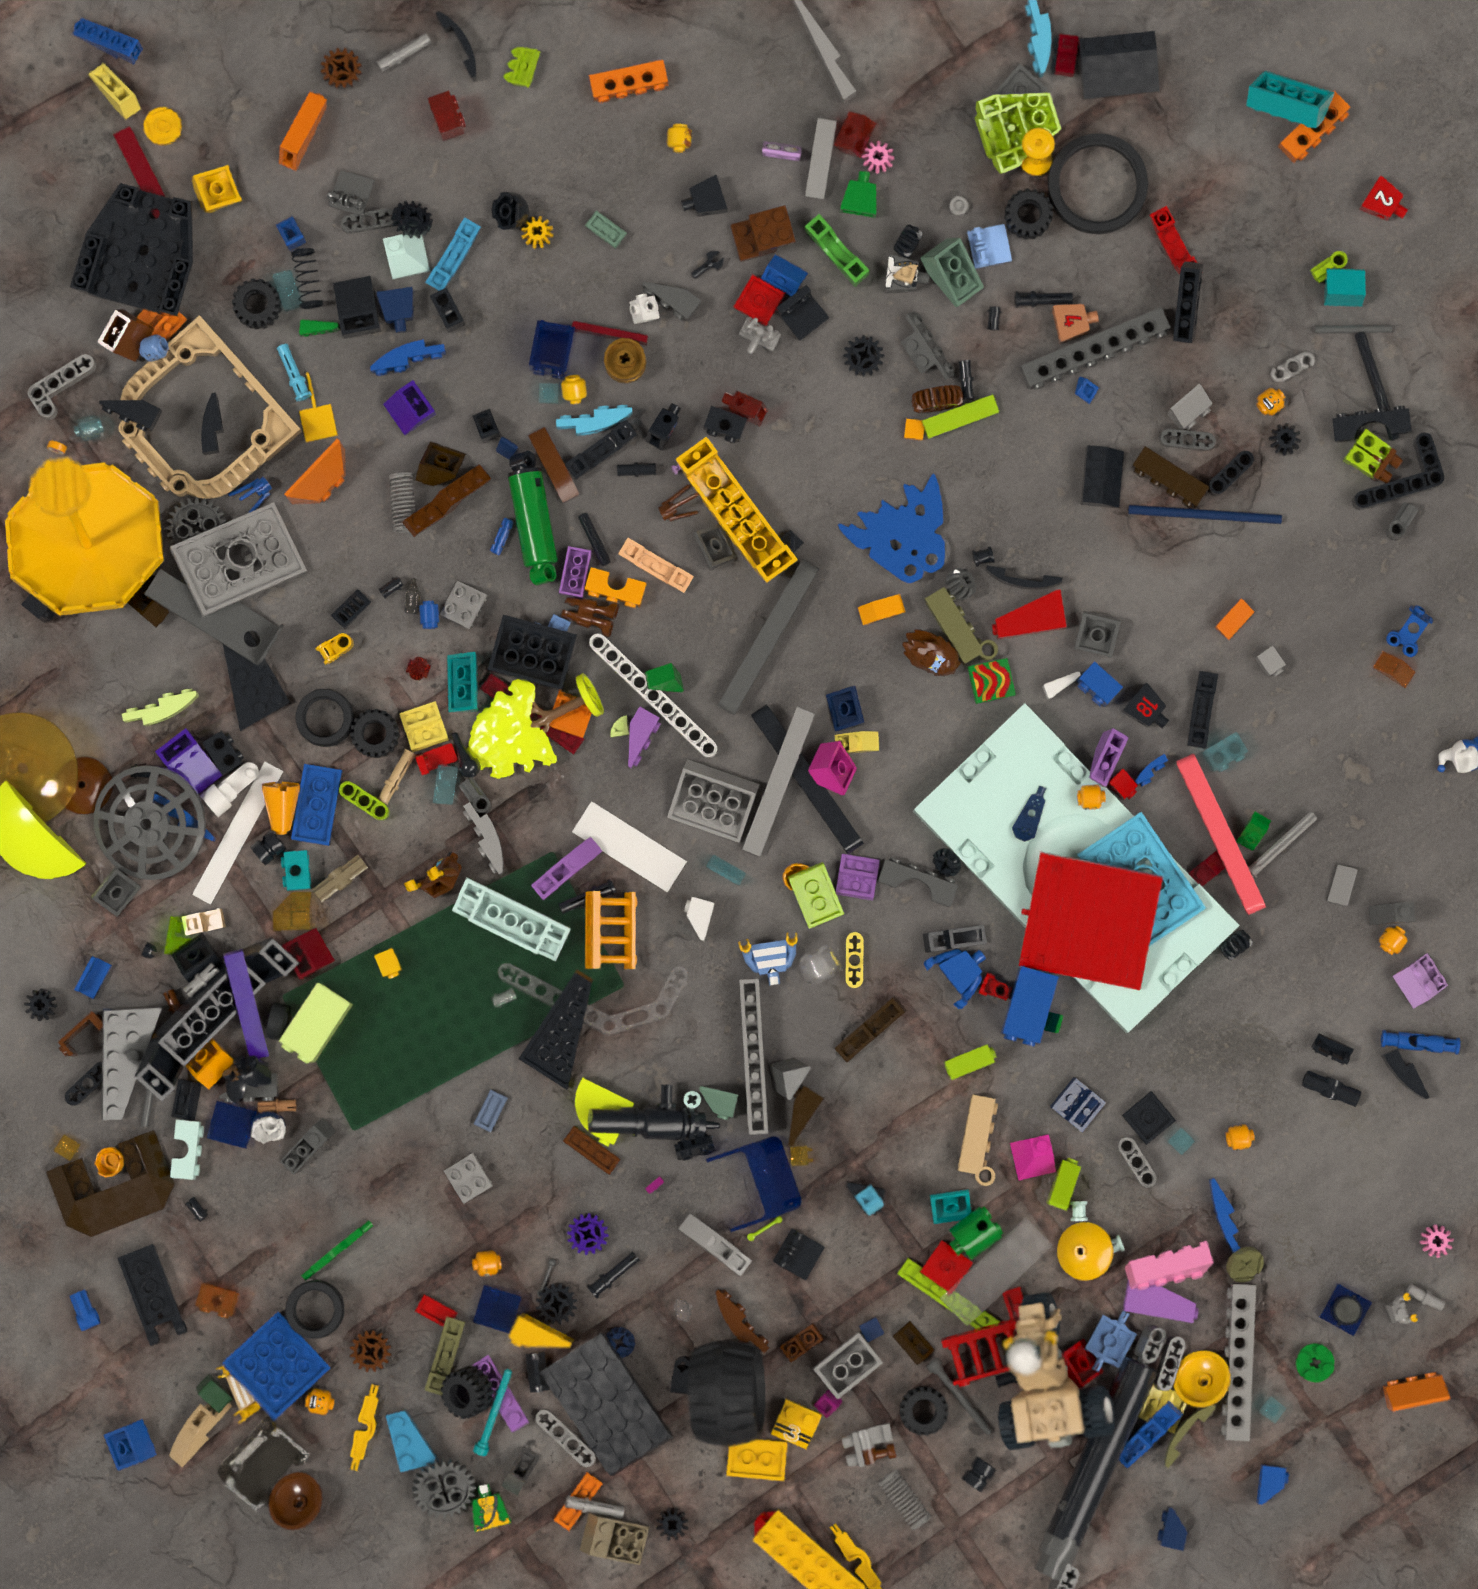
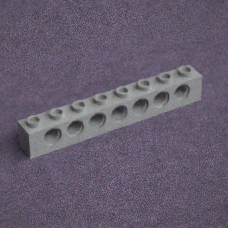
M759 979L739 980L749 1135L768 1134Z
M1231 1283V1288H1227V1299H1230V1307L1226 1309V1318L1229 1319V1326H1226L1225 1337L1229 1339L1224 1353L1225 1357L1228 1358L1227 1365L1230 1370L1231 1381L1229 1389L1224 1395L1226 1396V1404L1222 1405V1416H1225V1424L1221 1426V1435H1224L1226 1440L1250 1441L1256 1285ZM1240 1298H1243L1246 1302L1243 1309L1236 1307V1301ZM1238 1318H1243L1245 1325L1239 1329L1235 1326V1321ZM1238 1337H1242L1244 1340V1345L1240 1348H1236L1234 1345V1341ZM1236 1357H1242V1366H1234L1233 1361ZM1236 1376L1242 1378V1384L1238 1387L1233 1385V1379ZM1234 1396L1241 1397L1242 1401L1239 1406H1233L1232 1398ZM1234 1415H1239L1241 1422L1236 1426L1232 1425L1231 1418Z

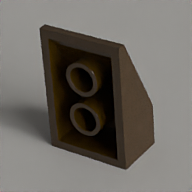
M806 1086L803 1088L799 1087L793 1095L796 1099L793 1102L788 1145L791 1147L824 1099Z

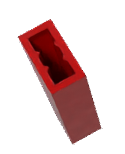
M1061 589L1055 590L996 618L995 624H992L993 635H997V640L1066 629Z

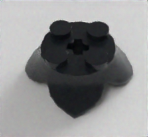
M255 1055L245 1058L243 1056L236 1057L233 1060L234 1064L222 1073L225 1079L227 1096L234 1104L245 1095L247 1086L261 1088L272 1084V1074L266 1067L269 1066V1063L259 1060Z

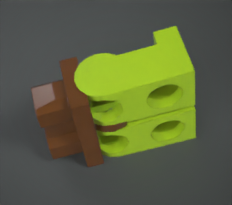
M1365 429L1354 443V446L1351 447L1343 462L1361 471L1373 481L1379 480L1386 484L1393 476L1385 470L1387 465L1389 464L1397 469L1403 460L1395 454L1397 452L1395 449Z

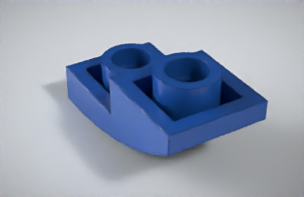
M1163 754L1147 765L1137 776L1135 783L1137 785L1140 784L1142 787L1152 782L1150 778L1154 777L1151 769L1154 768L1157 771L1164 768V763L1168 761L1166 755Z

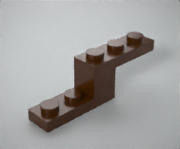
M479 464L439 491L430 503L406 518L402 523L413 537H416L453 512L463 499L490 482L491 477Z

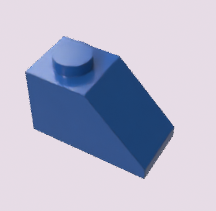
M1261 1464L1257 1504L1263 1505L1284 1488V1483H1288L1289 1472H1286L1285 1467Z

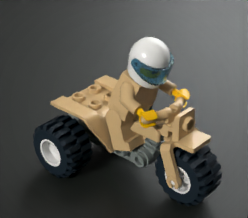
M1049 1292L1025 1295L1023 1297L1022 1306L1019 1307L1020 1317L1016 1323L1019 1335L1014 1338L1010 1337L1003 1343L1007 1350L1006 1362L1008 1368L1016 1375L1020 1387L1024 1389L1012 1398V1401L1001 1402L999 1406L998 1424L1000 1435L1008 1450L1033 1447L1036 1440L1048 1439V1444L1051 1447L1069 1446L1072 1443V1434L1084 1433L1087 1438L1110 1435L1114 1430V1408L1107 1389L1104 1386H1098L1078 1391L1076 1385L1067 1376V1366L1064 1364L1060 1349H1057V1345H1055L1058 1341L1062 1315L1059 1314L1060 1309L1057 1308L1056 1302Z

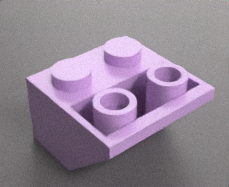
M1428 953L1393 975V978L1413 1009L1430 1000L1448 986L1445 978L1441 975Z

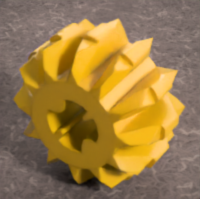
M542 216L538 217V221L531 217L532 223L526 221L525 225L527 227H522L521 229L525 233L522 235V239H528L526 241L527 246L533 242L534 249H536L537 244L544 248L543 242L550 244L548 238H553L554 236L550 232L553 230V226H547L549 224L548 219L542 223ZM534 230H540L541 235H535Z

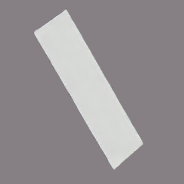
M592 801L572 831L584 840L591 836L604 853L666 892L669 891L687 862Z

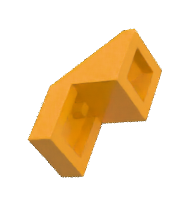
M900 594L858 607L863 625L905 613Z

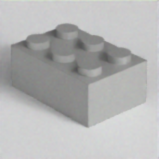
M857 1332L814 1366L813 1369L834 1396L839 1399L883 1362L862 1335Z

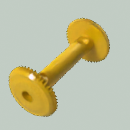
M1039 127L1027 131L1022 139V149L1028 157L1022 161L1021 167L1024 169L1023 171L1029 175L1031 174V176H1041L1045 172L1047 173L1051 167L1053 160L1051 153L1055 149V139L1048 130Z

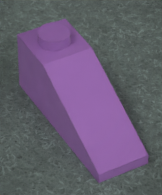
M1114 728L1103 732L1095 750L1089 775L1091 780L1103 787L1107 786L1129 737Z

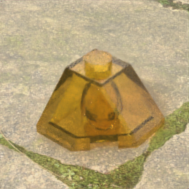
M292 892L273 911V931L312 930L311 892Z

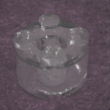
M827 945L817 949L818 953L812 956L807 954L800 958L801 962L798 967L809 987L812 986V982H815L816 985L833 977L835 970L838 969L840 972L843 969L833 949L828 948Z

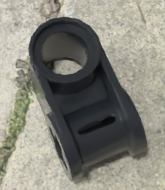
M681 1356L675 1361L670 1393L688 1395L690 1359L685 1356ZM681 1361H684L685 1365L688 1366L685 1367L684 1371L677 1366L681 1364Z

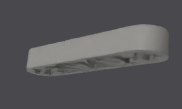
M543 1409L537 1413V1424L580 1465L590 1467L594 1464L596 1459L595 1453L551 1411ZM541 1413L543 1415L547 1413L549 1415L548 1420L551 1423L553 1419L557 1422L552 1425L550 1430L546 1428L549 1426L547 1422H540L541 1417L539 1415ZM556 1426L563 1427V1436L556 1437L553 1434V1429ZM575 1439L578 1442L576 1450H570L567 1447L569 1440ZM581 1446L585 1448L582 1450L584 1454L590 1453L592 1455L590 1463L588 1461L584 1463L581 1454L578 1457L575 1455L581 1449Z

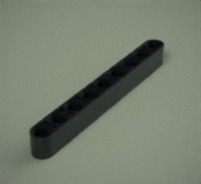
M766 704L751 714V717L779 755L787 732ZM800 753L792 776L849 855L864 843L827 789L818 785L808 771L810 765Z

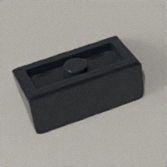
M178 1079L171 1117L195 1120L202 1083Z

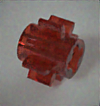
M416 657L414 660L409 659L406 672L409 673L410 678L420 681L423 677H428L431 665H427L426 659Z

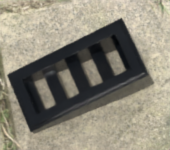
M357 589L330 616L346 630L372 602ZM357 596L364 602L362 606L355 600ZM351 602L359 608L357 611L349 605ZM346 607L353 613L352 616L344 610ZM340 613L348 619L346 622L339 616Z

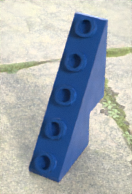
M81 18L74 25L72 35L115 58L120 57L133 65L143 50L139 40Z

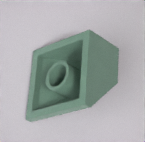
M700 1086V1092L712 1111L718 1114L717 1118L728 1120L729 1117H733L737 1094Z

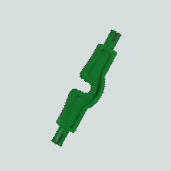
M368 1220L313 1264L306 1272L301 1274L302 1278L307 1281L336 1258L339 1253L373 1227V1224Z

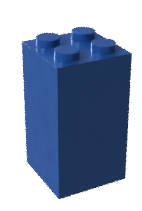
M1023 966L1019 967L1000 1033L1004 1034V1039L1016 1041L1018 1038L1023 1040L1022 1044L1035 1047V1044H1040L1058 976Z

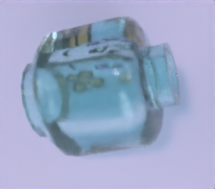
M95 415L78 418L76 421L77 426H74L76 437H80L84 442L100 438L101 432H103L100 418H96Z

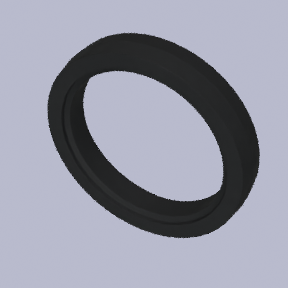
M1104 133L1083 135L1069 142L1054 158L1048 174L1049 198L1058 216L1066 224L1078 231L1088 234H1107L1117 231L1129 224L1139 214L1145 203L1148 192V175L1145 164L1138 152L1121 138ZM1106 147L1120 153L1131 165L1136 178V193L1131 205L1121 215L1106 221H1091L1076 215L1064 202L1059 186L1061 170L1067 160L1082 149Z

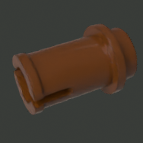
M174 989L169 990L168 993H163L170 1008L168 1011L173 1015L183 1004H180Z

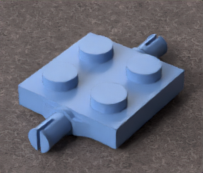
M1122 1311L1118 1321L1112 1320L1105 1315L1101 1316L1084 1348L1097 1358L1091 1369L1099 1372L1103 1363H1109L1116 1368L1120 1367L1137 1335L1124 1325L1130 1314Z

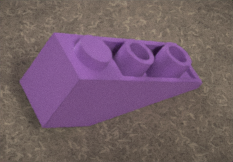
M640 706L630 722L628 761L630 769H632L633 765L637 767L642 758L640 756L642 749L646 750L652 741L649 737L652 732L656 734L661 725L659 717Z

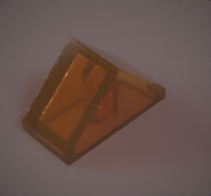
M1384 651L1373 666L1375 670L1403 688H1406L1415 674V671L1403 660Z

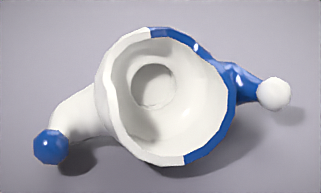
M1478 736L1472 740H1459L1452 748L1440 752L1437 770L1441 773L1444 772L1446 769L1444 764L1447 760L1453 762L1459 773H1467L1477 769Z

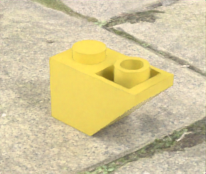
M860 731L835 735V741H840L847 753L879 751L878 732Z

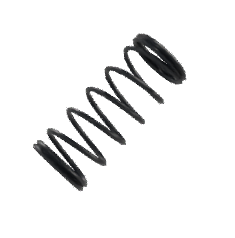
M302 248L291 252L292 261L300 263L293 270L302 273L295 278L297 282L303 283L297 287V291L305 293L298 298L300 302H303L299 305L301 309L317 308L324 304L323 300H300L305 295L321 292V290L301 291L298 289L303 285L320 281L297 280L299 276L318 272V270H295L296 267L302 264L317 261H296L293 259L294 257L314 254V248Z

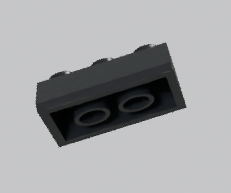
M1087 445L1081 505L1119 508L1124 451L1103 446Z

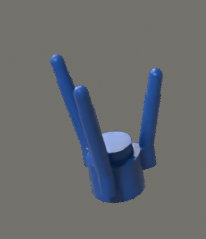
M264 477L257 478L253 482L230 492L228 496H233L252 487L253 489L241 496L239 500L242 501L254 492L258 496L262 494L261 498L248 513L255 511L265 498L270 496L269 491L272 489Z

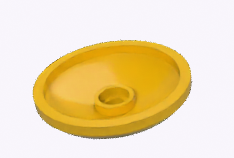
M1076 1223L1067 1228L1058 1241L1057 1257L1061 1267L1068 1275L1078 1280H1093L1100 1277L1108 1270L1113 1259L1114 1250L1110 1236L1102 1227L1094 1223ZM1080 1248L1084 1250L1082 1255L1079 1254Z
M1210 1351L1193 1352L1181 1360L1173 1384L1179 1398L1190 1406H1211L1220 1401L1228 1391L1231 1381L1230 1370L1224 1359L1216 1353ZM1204 1381H1208L1206 1386H1202Z

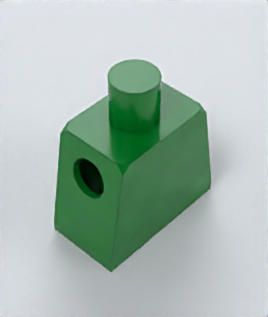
M859 171L858 181H849L840 207V213L876 218V184L869 183V172Z

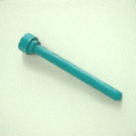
M510 1369L504 1371L482 1437L474 1445L473 1452L480 1456L488 1455L490 1449L488 1440L512 1375Z

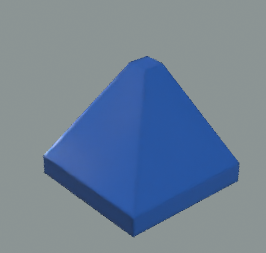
M1079 377L1075 394L1090 404L1099 387L1087 378Z

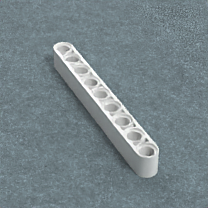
M602 634L591 636L589 641L591 649L702 756L712 758L716 755V743L662 691L648 690L646 676ZM597 638L604 641L603 646L600 648L593 646V641ZM609 652L617 653L618 656L615 661L607 659ZM623 665L631 667L629 674L621 673L620 669ZM637 678H642L645 680V685L638 688L634 685V681ZM651 691H656L659 694V698L656 701L649 700L648 694ZM669 704L673 707L670 714L662 712L664 705ZM682 717L687 721L684 727H678L675 724L678 718ZM692 731H698L700 738L693 741L690 739L689 734ZM706 744H711L714 747V751L711 754H706L703 751V747Z

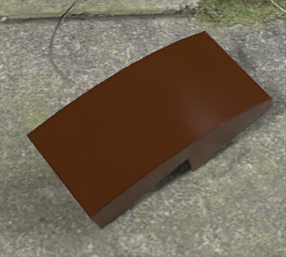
M812 1323L780 1346V1348L792 1363L824 1340V1337L814 1323Z

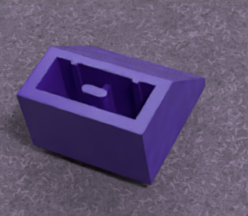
M414 380L397 390L383 404L405 436L436 415Z

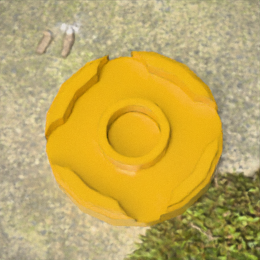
M159 107L150 111L143 124L144 132L148 139L160 146L170 145L175 142L182 130L181 120L177 113L166 107Z

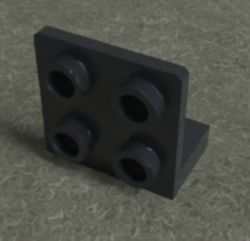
M807 285L776 308L778 315L799 341L829 319V316L811 295V290Z

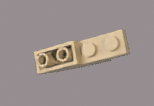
M208 1403L205 1407L200 1404L178 1434L169 1456L183 1467L209 1439L206 1434L232 1406L228 1403L219 1413Z

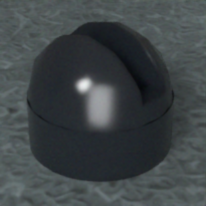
M147 942L141 956L151 959L155 957L151 952H157V948Z

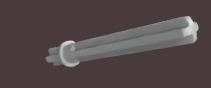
M1309 812L1260 858L1248 866L1252 877L1257 878V874L1317 820L1314 813Z

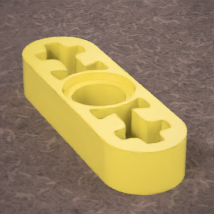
M857 932L850 933L846 938V984L851 988H858L863 982L864 940L862 935ZM854 935L857 936V939H860L856 949H861V953L856 951L849 953V948L853 949V943H849V939H852ZM851 955L859 956L860 963L857 966L849 963ZM848 968H860V972L856 971V977L860 978L856 985H852V982L849 981V978L853 976V971L848 972Z

